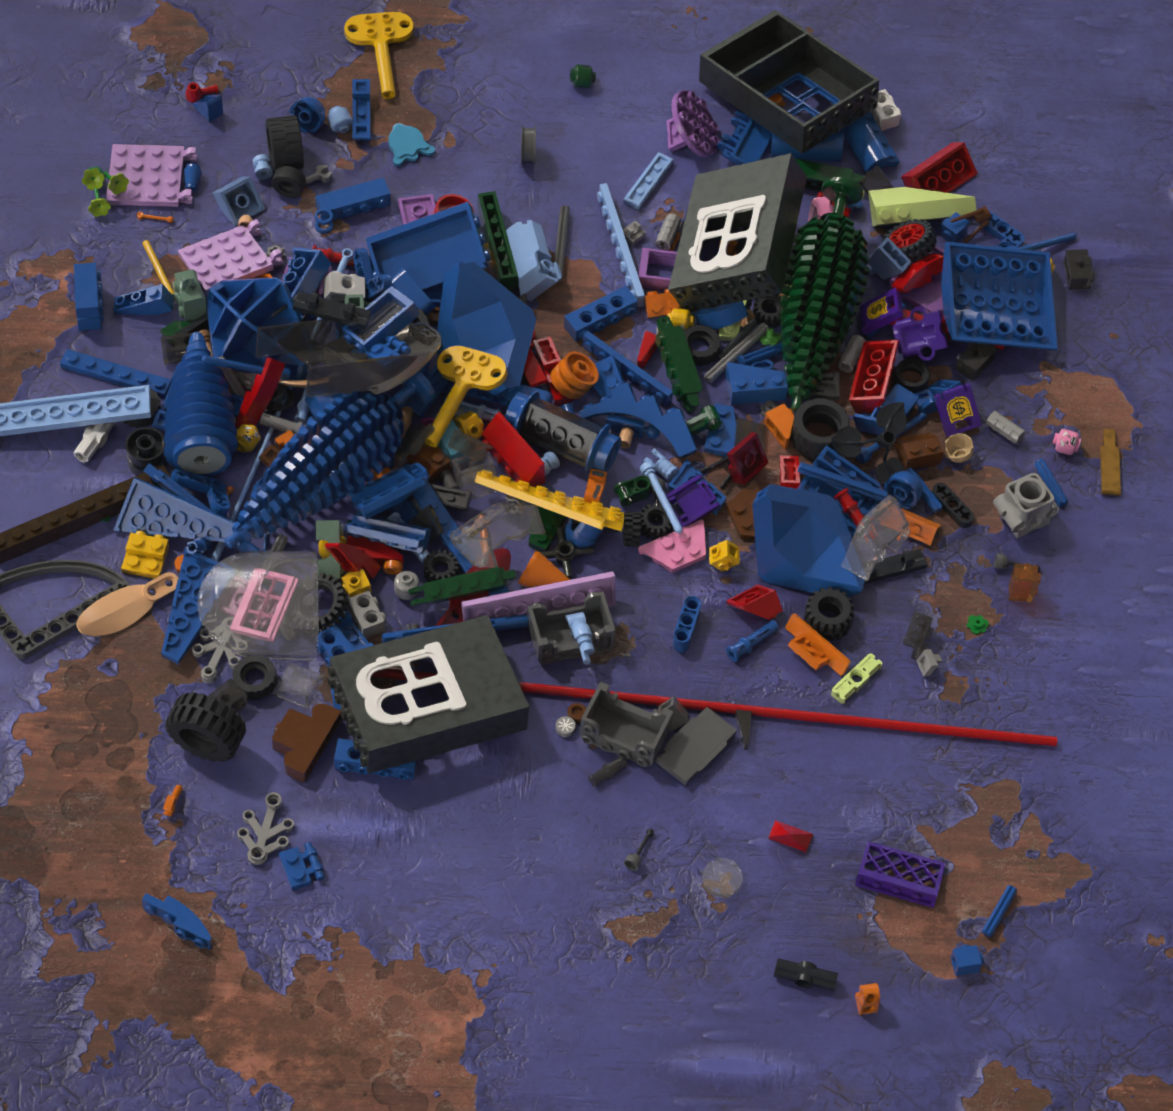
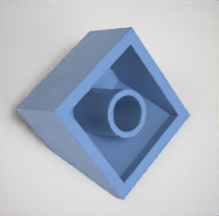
M242 176L212 192L219 208L233 225H237L240 217L243 215L252 217L265 210L251 177Z

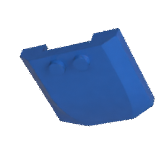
M827 445L812 464V466L878 489L880 488V483ZM806 475L797 488L799 490L830 495L832 498L844 490V488ZM849 490L848 493L854 501L858 502L860 512L868 521L878 506L879 500ZM835 500L839 505L851 537L859 534L860 531L851 517L843 512L842 506Z
M414 463L411 466L405 464L365 484L361 488H357L348 496L355 509L367 520L408 498L426 484L430 475L427 469L420 463Z

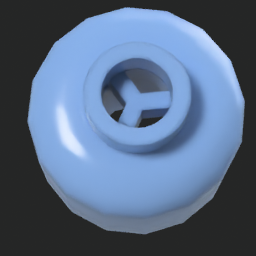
M335 106L328 112L327 121L332 131L340 133L349 131L353 121L346 108Z

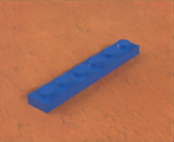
M589 331L583 335L582 346L586 351L597 356L600 361L613 355L616 358L621 374L629 382L639 386L643 392L651 396L654 395L658 402L666 407L672 403V390Z
M69 349L66 350L60 362V368L121 386L149 385L162 398L166 397L171 386V379Z
M427 481L412 496L423 510L448 551L453 553V557L456 556L458 566L465 574L479 561V558Z

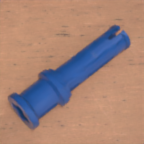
M771 620L748 637H741L736 644L726 647L728 657L733 662H737L739 657L745 653L749 654L755 645L779 630L776 621ZM764 631L766 632L765 634H763V635L760 636L759 638H756L758 635H760V634L763 633Z

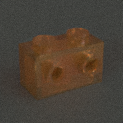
M1027 563L1014 564L1009 581V600L1032 602L1033 596L1037 595L1038 585L1041 582V573H1038L1037 565Z

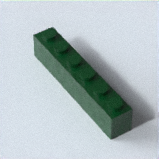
M496 191L479 193L477 208L496 280L509 291L518 289V274Z

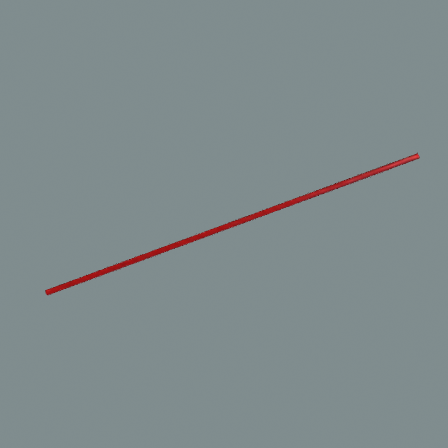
M387 668L377 671L372 675V677L407 680L404 671L400 669ZM413 671L415 678L418 680L438 674ZM518 682L522 692L592 699L596 691L595 689ZM615 692L618 694L619 700L635 704L659 706L671 698ZM677 698L685 709L704 710L708 707L713 712L1057 746V737Z

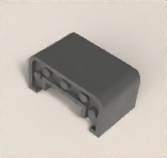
M604 591L589 593L584 599V605L571 606L562 610L555 609L547 612L546 606L541 603L528 606V628L540 664L582 657L579 649L580 646L575 641L574 636H571V630L565 618V615L584 613L586 624L590 626L593 635L591 639L595 652L591 655L607 652L614 647L615 627Z
M600 682L581 718L580 736L582 740L587 744H594L606 752L618 754L623 759L635 761L640 766H651L672 726L673 711L664 708L661 713H658L656 709H654L653 713L619 700L617 693L614 692L612 695L608 691L610 685Z

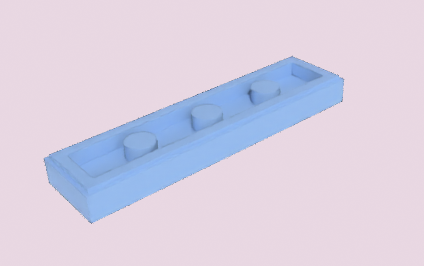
M658 152L625 196L623 203L639 211L670 169L674 159Z

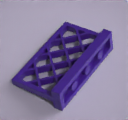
M867 841L855 886L934 908L946 863ZM869 849L878 851L880 855L873 858L869 853ZM894 855L900 861L892 863L888 857ZM884 859L888 866L880 868L877 861ZM915 861L919 866L912 869L908 862ZM872 864L876 870L871 871L864 869V867ZM904 865L908 871L900 874L896 867ZM933 866L940 868L937 873L931 874L928 868ZM892 870L896 876H888L884 872ZM923 870L927 877L919 879L916 872ZM911 875L915 882L906 881L904 877ZM931 881L935 889L927 887L923 883Z

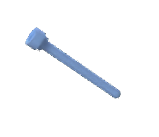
M651 461L643 463L640 466L642 475L650 479L675 532L678 534L682 533L683 528L655 476L656 467Z

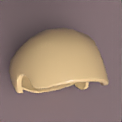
M958 433L951 435L945 442L946 455L948 459L955 463L965 462L973 455V442L971 437L966 434Z

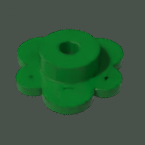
M971 615L968 617L967 628L971 629L973 634L986 632V628L989 625L988 620L983 619L981 615Z

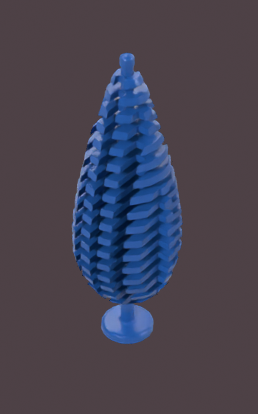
M403 365L399 371V374L403 372L405 369H407L410 365ZM418 371L402 383L404 388L393 397L385 393L376 394L375 392L372 395L368 389L344 393L340 398L336 397L333 399L332 404L330 402L325 404L324 412L319 409L315 413V420L310 417L307 420L306 427L302 425L299 428L297 434H294L285 444L284 448L278 453L277 458L271 463L270 468L265 471L263 478L260 479L256 486L257 493L254 490L250 495L251 501H246L244 510L240 511L237 517L238 522H235L232 528L233 534L224 540L226 546L233 548L240 540L246 543L252 541V538H263L264 533L267 535L276 532V529L279 527L282 529L288 527L289 521L292 525L297 524L300 520L299 514L301 515V521L306 520L310 515H316L322 509H327L331 505L337 504L341 499L347 497L348 494L353 493L356 487L361 488L364 486L365 478L368 481L374 479V471L377 474L381 473L383 464L385 466L390 464L391 457L395 456L398 447L401 445L404 421L400 420L403 418L400 405L411 396L422 403H430L435 398L433 387L423 373Z

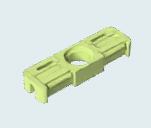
M868 654L832 688L831 696L841 704H845V701L854 692L857 693L878 669L881 670L882 661L879 659L876 661L873 654ZM858 675L862 678V681L854 682L851 677Z

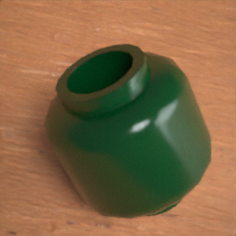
M576 64L574 68H571L570 82L575 87L589 88L592 82L595 83L596 72H593L591 66Z

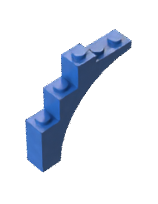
M622 381L615 384V388L611 389L613 397H603L600 399V403L595 405L590 403L585 405L582 411H579L581 417L586 420L608 414L629 415L640 418L659 429L672 443L680 458L683 459L699 452L681 409L673 407L665 411L666 414L663 415L658 400L654 395H645L638 402L632 386L628 382Z

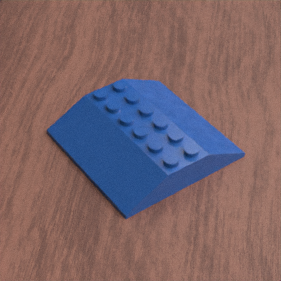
M955 242L945 243L941 282L943 316L952 341L1057 351L1050 252Z

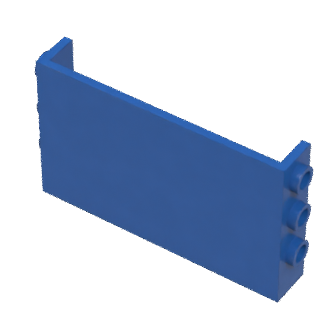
M465 202L365 238L370 252V264L375 269L372 272L373 277L379 274H389L392 278L401 269H404L423 291L443 284L444 274L452 269L453 264L457 262H475L482 269L490 267L489 260H491L488 249L485 250L484 244L486 240L484 234L480 233L478 228L481 227L478 216L475 217L470 203Z

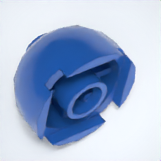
M313 97L300 98L291 105L289 114L297 116L300 131L304 133L307 131L314 133L323 125L326 119V111L323 104Z
M900 471L894 473L885 482L884 491L888 492V497L893 500L891 502L893 505L908 510L921 499L923 487L915 474L909 471Z

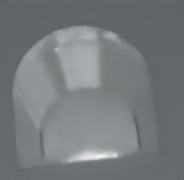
M242 552L227 557L209 571L199 590L198 614L202 625L210 633L209 636L218 645H223L231 649L232 653L243 657L262 655L269 659L316 660L319 630L318 559L316 552Z

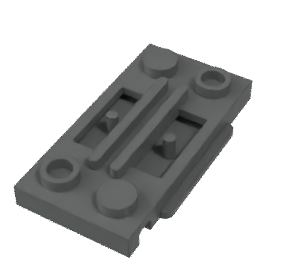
M706 707L696 718L692 717L666 743V748L661 755L656 757L655 762L686 786L698 772H701L727 746V743L737 734V730Z

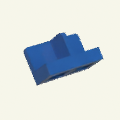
M876 407L872 414L863 412L861 415L855 413L853 418L856 429L874 435L884 432V428H880L876 423V416L880 409Z

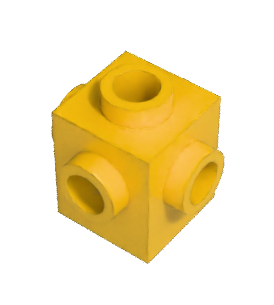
M468 411L454 418L458 429L467 442L479 440V437L482 436L484 424L476 413Z
M729 540L709 548L710 565L720 571H726L740 564L739 547Z
M363 569L359 572H348L344 577H341L342 586L348 593V598L367 591L372 593L370 582Z

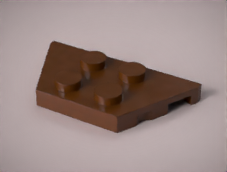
M755 480L727 503L726 506L740 539H755L752 504L757 493L760 492Z

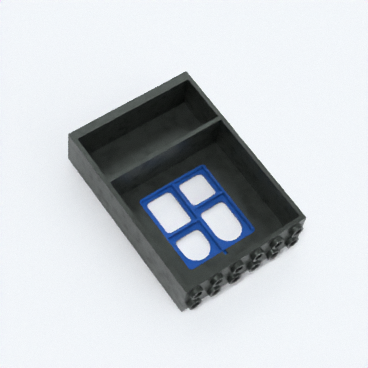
M777 10L772 11L700 54V83L802 154L820 142L825 141L833 134H836L844 127L849 126L852 122L862 118L865 114L873 111L878 105L880 81L878 78ZM795 81H801L811 89L796 97L787 91L785 87ZM776 93H780L797 106L786 111L768 98ZM816 94H820L834 105L820 113L806 104L805 101ZM801 111H806L813 118L803 123L794 116Z

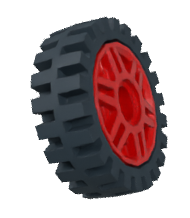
M913 219L912 222L907 220L905 224L903 222L899 223L900 226H894V230L890 229L888 234H885L882 239L883 242L888 237L911 260V263H914L916 259L921 260L922 256L926 257L928 252L933 251V248L936 246L935 243H937V238L931 224L926 220L923 221V219H919V221Z

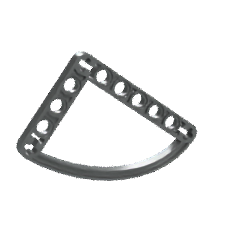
M81 560L38 562L1 573L0 587L25 578L59 572L90 574L107 580L113 585L26 636L23 635L0 605V618L7 620L4 625H0V637L18 659H26L76 630L77 622L69 623L67 621L69 617L75 616L79 618L86 607L91 606L97 600L118 589L130 586V584L112 569ZM54 626L61 627V631L58 633H53L50 630ZM10 632L17 633L14 639L6 637ZM43 636L45 639L41 643H36L34 638ZM20 647H22L23 649L26 648V650H25V651H22V650H19V648H20Z

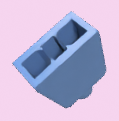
M887 237L870 256L868 262L870 265L869 271L872 274H878L882 279H887L903 273L911 263V260Z

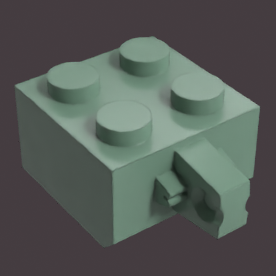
M191 269L174 273L175 281L172 282L175 303L179 304L180 318L184 317V320L188 322H193L207 313L206 299L200 287L197 272Z

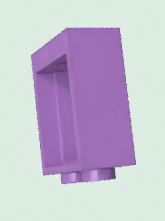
M642 248L638 275L642 288L662 291L669 288L671 278L647 275L648 263L674 266L677 252Z

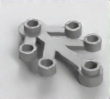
M235 617L226 618L221 626L211 630L208 628L200 630V639L207 642L212 637L223 634L221 639L205 645L195 644L192 647V654L195 657H201L205 653L215 650L208 666L201 670V679L205 683L210 684L216 681V667L224 652L229 660V667L231 669H234V666L237 665L232 664V662L240 660L238 656H235L229 644L231 636L236 642V649L239 653H246L248 651L247 641L243 640L240 634L231 631V626H228L233 624Z
M276 792L269 793L265 798L267 811L262 827L256 820L255 813L252 810L243 812V821L251 826L258 837L257 844L251 839L249 830L246 827H241L237 831L238 839L244 841L249 849L247 853L248 860L254 865L265 863L268 854L277 849L285 850L289 846V839L286 836H280L277 838V841L265 846L268 839L283 831L291 832L294 829V821L290 818L284 819L282 823L271 828L275 811L282 805L281 796ZM277 802V804L271 805L270 803ZM251 815L252 818L247 819L246 816ZM290 823L291 826L286 827L285 824ZM242 832L247 833L246 836H241L240 834ZM286 841V844L281 845L279 842ZM256 854H260V855H261V857H259V858H256V857H254V856H255Z

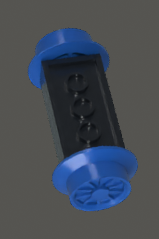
M534 391L530 396L518 392L510 402L505 414L507 421L523 439L584 466L587 473H590V470L595 468L607 472L614 463L621 446V438L611 434L612 427L610 424L601 427L540 399L538 391Z

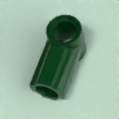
M712 405L704 407L700 415L687 421L692 435H696L706 429L716 430L722 423L716 407Z

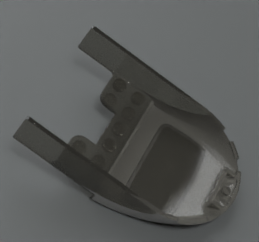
M383 318L363 335L361 339L363 341L368 339L390 319ZM323 319L258 327L256 356L263 357L291 353L304 362L305 365L313 366L308 368L306 390L308 397L337 393L350 394L352 391L366 392L369 390L377 395L403 383L423 368L440 348L441 335L437 330L420 321L410 323L395 335L400 341H404L411 348L410 354L368 359L364 352L361 354L355 348V345H349L343 337L345 334L342 330L345 324ZM319 363H324V364H326V365L316 366V364H319Z

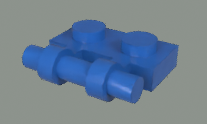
M386 335L385 341L387 343L382 344L379 342L365 352L368 359L387 371L403 361L402 355L411 353L409 345L404 341H400L394 335Z
M311 842L304 844L306 851L300 853L298 847L278 853L292 891L311 885L310 877L316 876L318 881L325 878L323 874L324 868L319 863L317 850L313 848ZM310 860L311 867L306 869L304 862Z

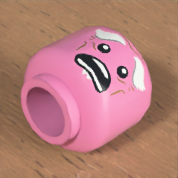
M1062 429L1059 434L1055 433L1052 444L1056 445L1055 450L1057 452L1073 455L1074 452H1078L1081 438H1079L1077 432Z

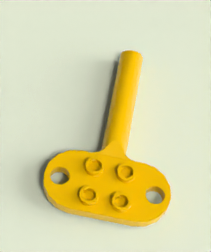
M402 12L352 16L345 23V37L353 44L372 45L375 47L381 94L384 99H392L396 93L388 45L410 38L413 33L412 19ZM402 25H408L409 27H407V28H402L401 26H402ZM350 29H355V30H357V31H356V32H350L349 30H350Z
M464 346L449 347L439 355L437 360L439 373L443 378L453 381L455 384L424 438V442L427 445L437 447L469 389L491 390L502 385L508 374L506 364L502 358ZM448 358L452 359L449 363H443ZM495 373H501V375L496 378L492 377Z

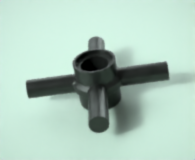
M564 527L557 528L559 543L555 550L540 553L547 559L556 558L557 563L563 566L564 574L569 579H572L570 564L574 557L594 554L593 547L574 548L572 543L566 541Z

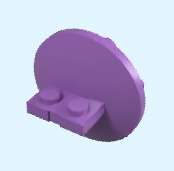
M682 90L673 96L671 105L673 118L666 121L668 149L674 152L687 145L700 157L713 155L717 150L718 142H720L717 133L719 127L713 120L706 101L700 99L694 91Z

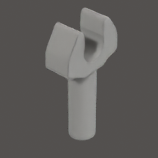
M319 165L316 167L315 174L306 177L305 185L317 180L327 183L332 178V172L322 174L328 171V166Z

